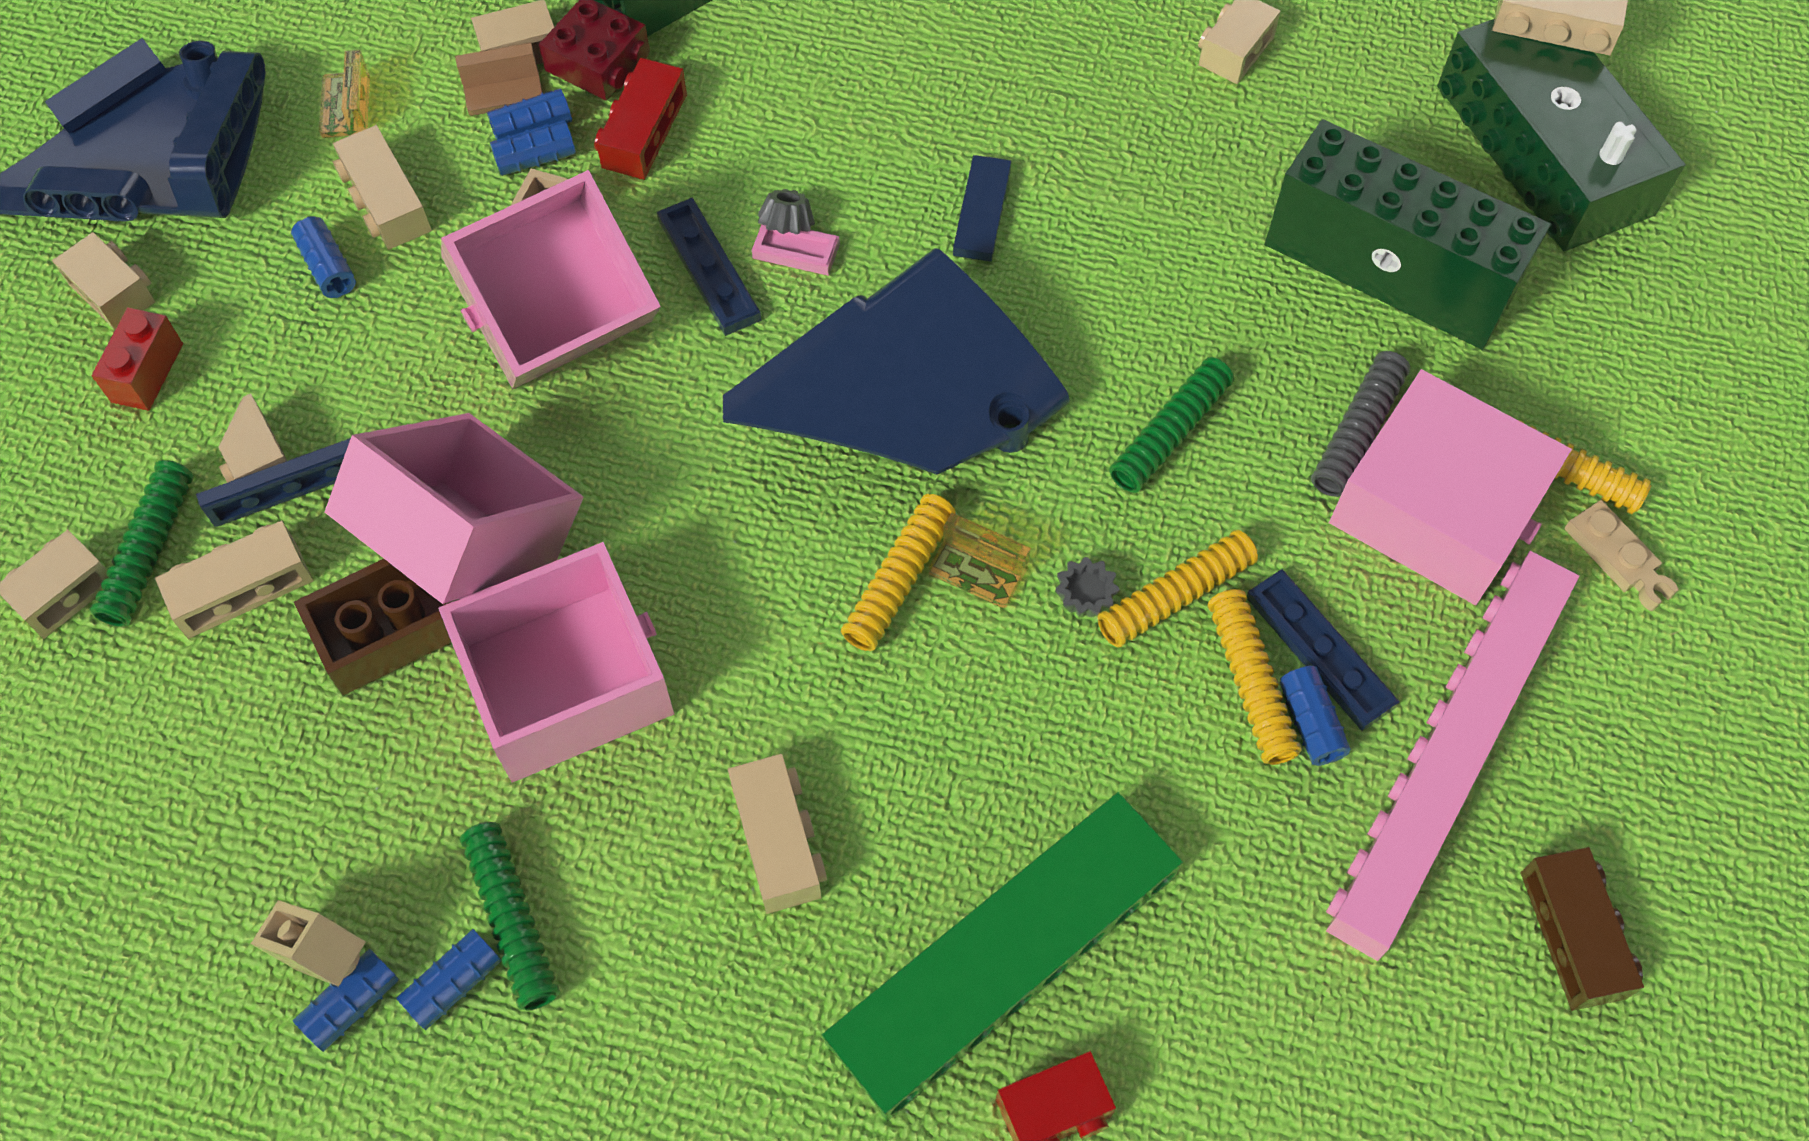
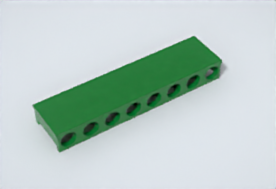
M1117 792L822 1033L821 1036L825 1041V1045L830 1051L834 1052L888 1122L1175 879L1183 861L1128 801Z

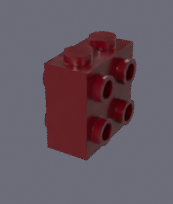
M579 0L539 43L545 71L606 101L617 89L623 87L627 74L630 71H634L639 59H647L650 52L645 24L595 0Z

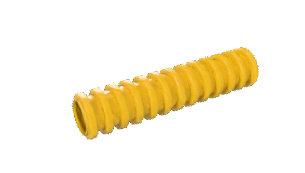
M1543 432V434L1549 436V433ZM1556 437V438L1554 439V440H1556V441H1558V442H1560V443H1561V441H1562V439H1560V438H1558V437ZM1567 444V447L1572 450L1554 479L1560 476L1564 478L1563 483L1567 485L1573 482L1577 484L1576 489L1580 491L1584 488L1588 489L1590 496L1594 497L1596 494L1602 496L1601 500L1607 503L1609 500L1615 502L1614 507L1618 509L1622 506L1627 507V513L1633 514L1640 509L1650 491V479L1645 478L1641 481L1637 479V473L1632 472L1628 475L1624 473V467L1619 466L1615 469L1612 467V462L1607 460L1605 463L1599 461V456L1594 454L1591 458L1586 455V450L1581 449L1578 452L1574 450L1573 444Z
M936 494L923 495L920 504L914 510V515H911L908 519V525L903 527L901 536L897 537L894 542L895 546L891 547L888 557L884 558L881 564L882 568L876 571L875 579L870 581L868 585L869 590L863 592L861 596L862 601H858L855 605V612H851L848 617L849 623H845L841 628L844 638L854 647L864 651H874L878 645L877 640L882 639L885 634L884 629L889 627L892 622L891 618L895 617L898 612L897 607L902 606L905 600L904 596L909 594L911 585H914L918 579L917 574H921L924 564L931 557L930 553L935 551L937 542L941 541L944 536L943 532L947 531L950 521H953L956 516L954 507L945 498Z
M1234 530L1230 533L1229 537H1222L1218 543L1209 545L1208 550L1198 552L1197 557L1188 558L1186 564H1178L1175 571L1169 570L1165 573L1164 577H1157L1153 584L1144 585L1142 591L1136 590L1132 593L1131 598H1123L1120 601V605L1113 604L1109 608V612H1100L1098 614V625L1103 636L1110 644L1120 648L1125 645L1126 639L1128 641L1135 639L1137 632L1139 634L1145 633L1148 630V626H1156L1159 623V619L1165 620L1169 618L1170 612L1177 613L1182 606L1190 605L1193 599H1199L1203 596L1204 592L1212 591L1215 587L1214 585H1222L1225 582V578L1231 579L1236 575V572L1244 571L1247 565H1254L1258 561L1254 542L1246 533Z
M1237 589L1225 590L1212 597L1207 606L1210 612L1213 613L1212 620L1214 624L1218 625L1216 632L1222 637L1220 641L1223 649H1227L1225 657L1227 661L1231 662L1229 665L1232 674H1236L1233 680L1236 686L1240 687L1238 694L1241 699H1245L1242 704L1246 712H1250L1247 720L1250 724L1254 725L1251 730L1253 736L1259 738L1256 742L1257 748L1264 751L1261 754V759L1263 763L1270 765L1288 762L1301 753L1302 747L1299 742H1295L1297 733L1294 729L1290 728L1293 724L1290 716L1285 715L1288 708L1285 703H1281L1283 699L1282 692L1276 690L1279 685L1275 677H1271L1274 670L1271 665L1267 664L1270 660L1268 654L1262 652L1265 645L1259 639V629L1254 627L1256 621L1254 616L1250 615L1251 607L1249 603H1246V593L1243 590Z

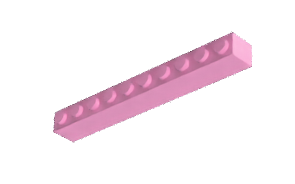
M1529 551L1521 565L1515 562L1511 563L1500 583L1507 590L1502 598L1495 595L1483 614L1482 619L1488 621L1489 624L1484 632L1476 629L1464 650V653L1471 656L1466 667L1460 664L1456 666L1445 688L1453 692L1447 703L1440 699L1438 700L1426 722L1433 727L1428 739L1420 735L1408 755L1407 760L1414 763L1409 775L1407 776L1400 772L1387 797L1394 800L1390 811L1386 813L1380 810L1367 835L1374 838L1368 852L1360 848L1347 870V873L1353 876L1354 879L1347 891L1339 887L1332 898L1326 913L1333 916L1326 932L1376 961H1379L1389 950L1579 578L1578 574L1532 551Z

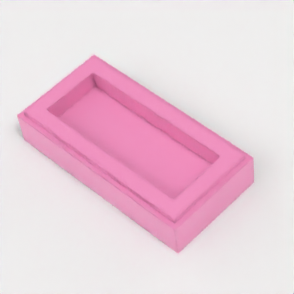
M761 224L752 248V258L829 276L840 246L839 236L814 230L800 231L798 235L791 232L780 234L777 230H767L766 225Z

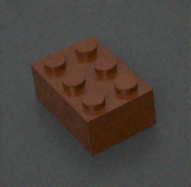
M385 559L294 601L327 674L343 696L451 643L438 609L451 602L442 604Z

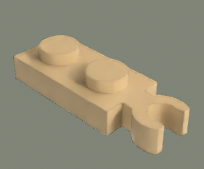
M1602 500L1571 519L1564 529L1624 593L1633 586L1639 591V600L1646 609L1653 611L1662 602L1654 593V590L1661 592L1667 600L1671 599L1679 590L1672 579L1658 575L1655 572L1662 562Z

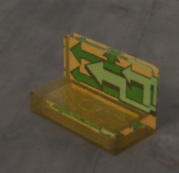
M360 50L345 51L344 73L325 74L322 77L319 132L323 138L351 136L368 129L370 75Z
M951 512L944 525L943 543L929 566V574L996 606L1006 608L1028 569L1031 548Z

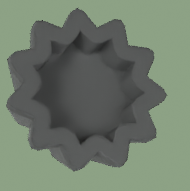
M788 189L774 190L773 193H769L758 213L759 224L766 225L767 230H777L780 234L791 232L798 235L800 231H810L811 226L815 224L809 200L805 197V194L798 193L796 190L789 191Z
M1084 557L1079 564L1069 561L1067 563V571L1057 573L1060 585L1056 587L1055 592L1063 601V606L1068 612H1076L1079 618L1084 615L1092 618L1113 605L1112 597L1120 590L1113 583L1116 573L1106 571L1104 561L1093 564L1088 557Z

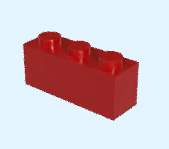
M644 58L639 59L634 71H630L626 76L624 90L619 100L615 99L613 101L605 127L600 128L596 134L594 147L598 151L602 169L643 180L646 179L687 96L683 68Z

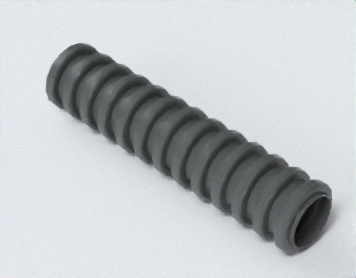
M1382 351L1375 356L1374 362L1369 367V372L1365 375L1364 381L1360 384L1358 391L1353 397V401L1349 404L1348 410L1343 416V420L1339 423L1332 440L1328 443L1327 450L1323 453L1322 459L1318 462L1316 470L1311 475L1312 484L1320 492L1329 496L1340 497L1348 479L1373 443L1375 435L1380 430V425L1383 424L1385 416L1390 411V406L1394 403L1395 397L1400 392V387L1404 384L1405 378L1410 373L1411 367L1409 362L1400 354L1392 351Z

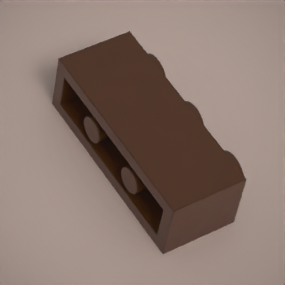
M1590 847L1534 858L1520 874L1571 1011L1626 1000L1643 989L1641 963L1637 956L1630 952L1623 934L1624 921L1622 915L1616 907L1612 906L1605 888L1606 875L1604 869L1598 861L1594 860Z

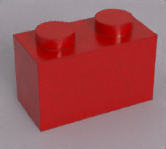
M127 307L91 376L111 403L150 411L183 346V342L166 315Z
M1091 1051L998 1089L995 1099L1013 1141H1060V1139L1077 1132L1081 1139H1085L1107 1129L1109 1126L1106 1120L1110 1119L1116 1110V1106Z

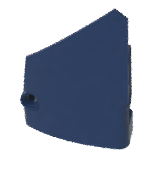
M194 41L184 45L179 52L182 64L167 67L166 71L70 134L63 129L31 154L1 172L0 214L109 221H132L137 218L139 213L226 218L230 213L240 188L258 125L266 74L262 55L257 52L222 51L218 57L215 47L210 42Z
M934 248L869 298L859 295L848 301L723 395V422L844 446L914 466L938 475L996 447L1008 453L1020 451L1028 444L1029 433L1036 427L1043 425L1068 405L1070 398L1067 390L1048 364L1007 315L956 263L940 249ZM1006 424H1016V425H1018V426L1015 427V428H1006V427H1004V425H1006Z

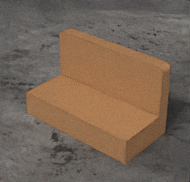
M531 43L455 56L470 116L485 114L488 111L503 107L504 104L510 105L522 101V99L540 95L542 92L538 67Z

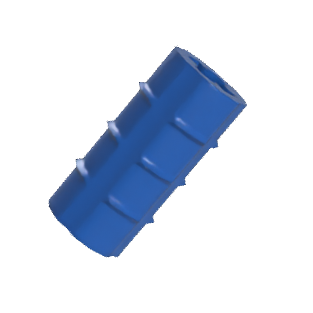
M561 88L547 93L541 92L540 95L522 99V101L510 105L504 104L503 107L487 112L496 140L505 138L507 135L512 136L525 132L526 129H536L545 124L549 125L563 120L566 123L572 122L571 113Z
M565 120L549 125L545 124L532 130L526 129L525 132L512 136L507 135L505 138L490 142L501 176L517 171L521 172L534 166L540 167L541 164L554 160L558 161L561 158L576 154Z
M310 216L298 221L293 226L291 235L323 295L328 298H339L350 293L355 287L356 280L347 264L346 258L343 257L339 250V245L336 244L331 231L328 230L323 219Z
M1305 666L1292 670L1282 676L1279 683L1287 700L1286 705L1291 710L1295 720L1294 725L1299 730L1303 740L1302 745L1305 746L1312 765H1326L1347 756L1351 748L1344 734V727L1339 722L1335 712L1336 706L1332 705L1326 690L1327 686L1324 685L1317 667Z
M472 929L457 944H452V948L438 961H433V965L418 979H414V982L396 999L426 1031L442 1015H447V1011L462 997H466V993L479 981L485 980V976L501 962V959L479 934Z
M369 948L359 958L354 971L342 980L339 987L329 983V986L315 1000H310V1004L292 1021L317 1048L324 1052L340 1036H344L345 1031L360 1017H364V1013L379 999H383V995L400 979Z

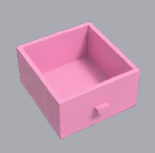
M589 170L441 238V257L468 305L467 308H463L460 311L472 333L479 328L481 329L512 389L652 322L661 307Z
M1421 369L1348 479L1329 523L1476 606L1502 567L1518 538L1529 545L1531 544L1542 525L1540 522L1532 520L1531 517L1572 449Z
M466 413L352 435L325 513L435 599L445 604L557 561L584 497L473 415Z
M604 542L438 608L492 747L512 783L674 715L665 679L647 641V638L657 635L647 611L636 616Z

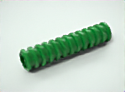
M1214 357L1204 359L1201 366L1195 369L1194 374L1189 376L1186 383L1180 386L1179 391L1174 393L1171 400L1165 403L1164 408L1159 410L1156 417L1150 420L1148 426L1142 429L1141 434L1135 437L1133 444L1127 446L1125 453H1122L1117 458V462L1110 466V475L1120 488L1131 493L1139 492L1143 484L1148 482L1151 475L1156 473L1158 467L1166 461V457L1173 453L1174 448L1181 444V441L1188 436L1189 431L1196 427L1197 422L1202 420L1204 414L1211 409L1212 405L1219 400V397L1226 392V389L1233 384L1234 374L1226 363Z
M160 460L154 465L155 472L150 474V483L145 485V495L139 499L138 504L140 507L135 508L133 512L135 518L131 519L128 523L130 530L124 532V542L120 543L117 548L119 554L113 556L112 564L114 566L109 567L106 572L109 578L102 581L101 588L103 591L97 592L95 596L98 603H94L90 607V612L101 622L122 627L130 625L132 617L129 614L136 612L137 604L135 602L140 601L143 593L141 590L145 589L148 584L146 578L150 577L153 573L151 566L157 564L158 561L156 554L162 552V542L166 541L169 536L167 530L172 529L174 525L172 519L178 516L179 509L177 507L182 506L184 502L183 496L189 491L188 484L192 483L194 479L193 473L187 467L175 461Z
M496 822L479 823L467 829L459 840L462 847L466 848L464 854L466 859L470 861L469 868L471 873L475 874L473 878L474 883L477 887H480L478 890L481 900H485L482 905L485 913L490 914L487 918L488 923L491 927H495L492 935L495 940L499 941L497 944L498 952L504 954L501 961L505 968H510L506 975L509 981L514 982L511 987L513 994L519 996L516 1001L517 1007L521 1010H535L554 1001L559 995L560 990L558 985L552 984L555 976L553 971L547 970L550 962L548 957L542 956L545 948L543 943L538 942L540 939L539 931L533 929L536 923L533 916L528 915L531 909L528 902H524L526 898L524 890L519 888L521 885L520 878L514 875L516 867L513 862H510L512 858L510 851L505 849L507 842L505 837L501 836L502 828Z

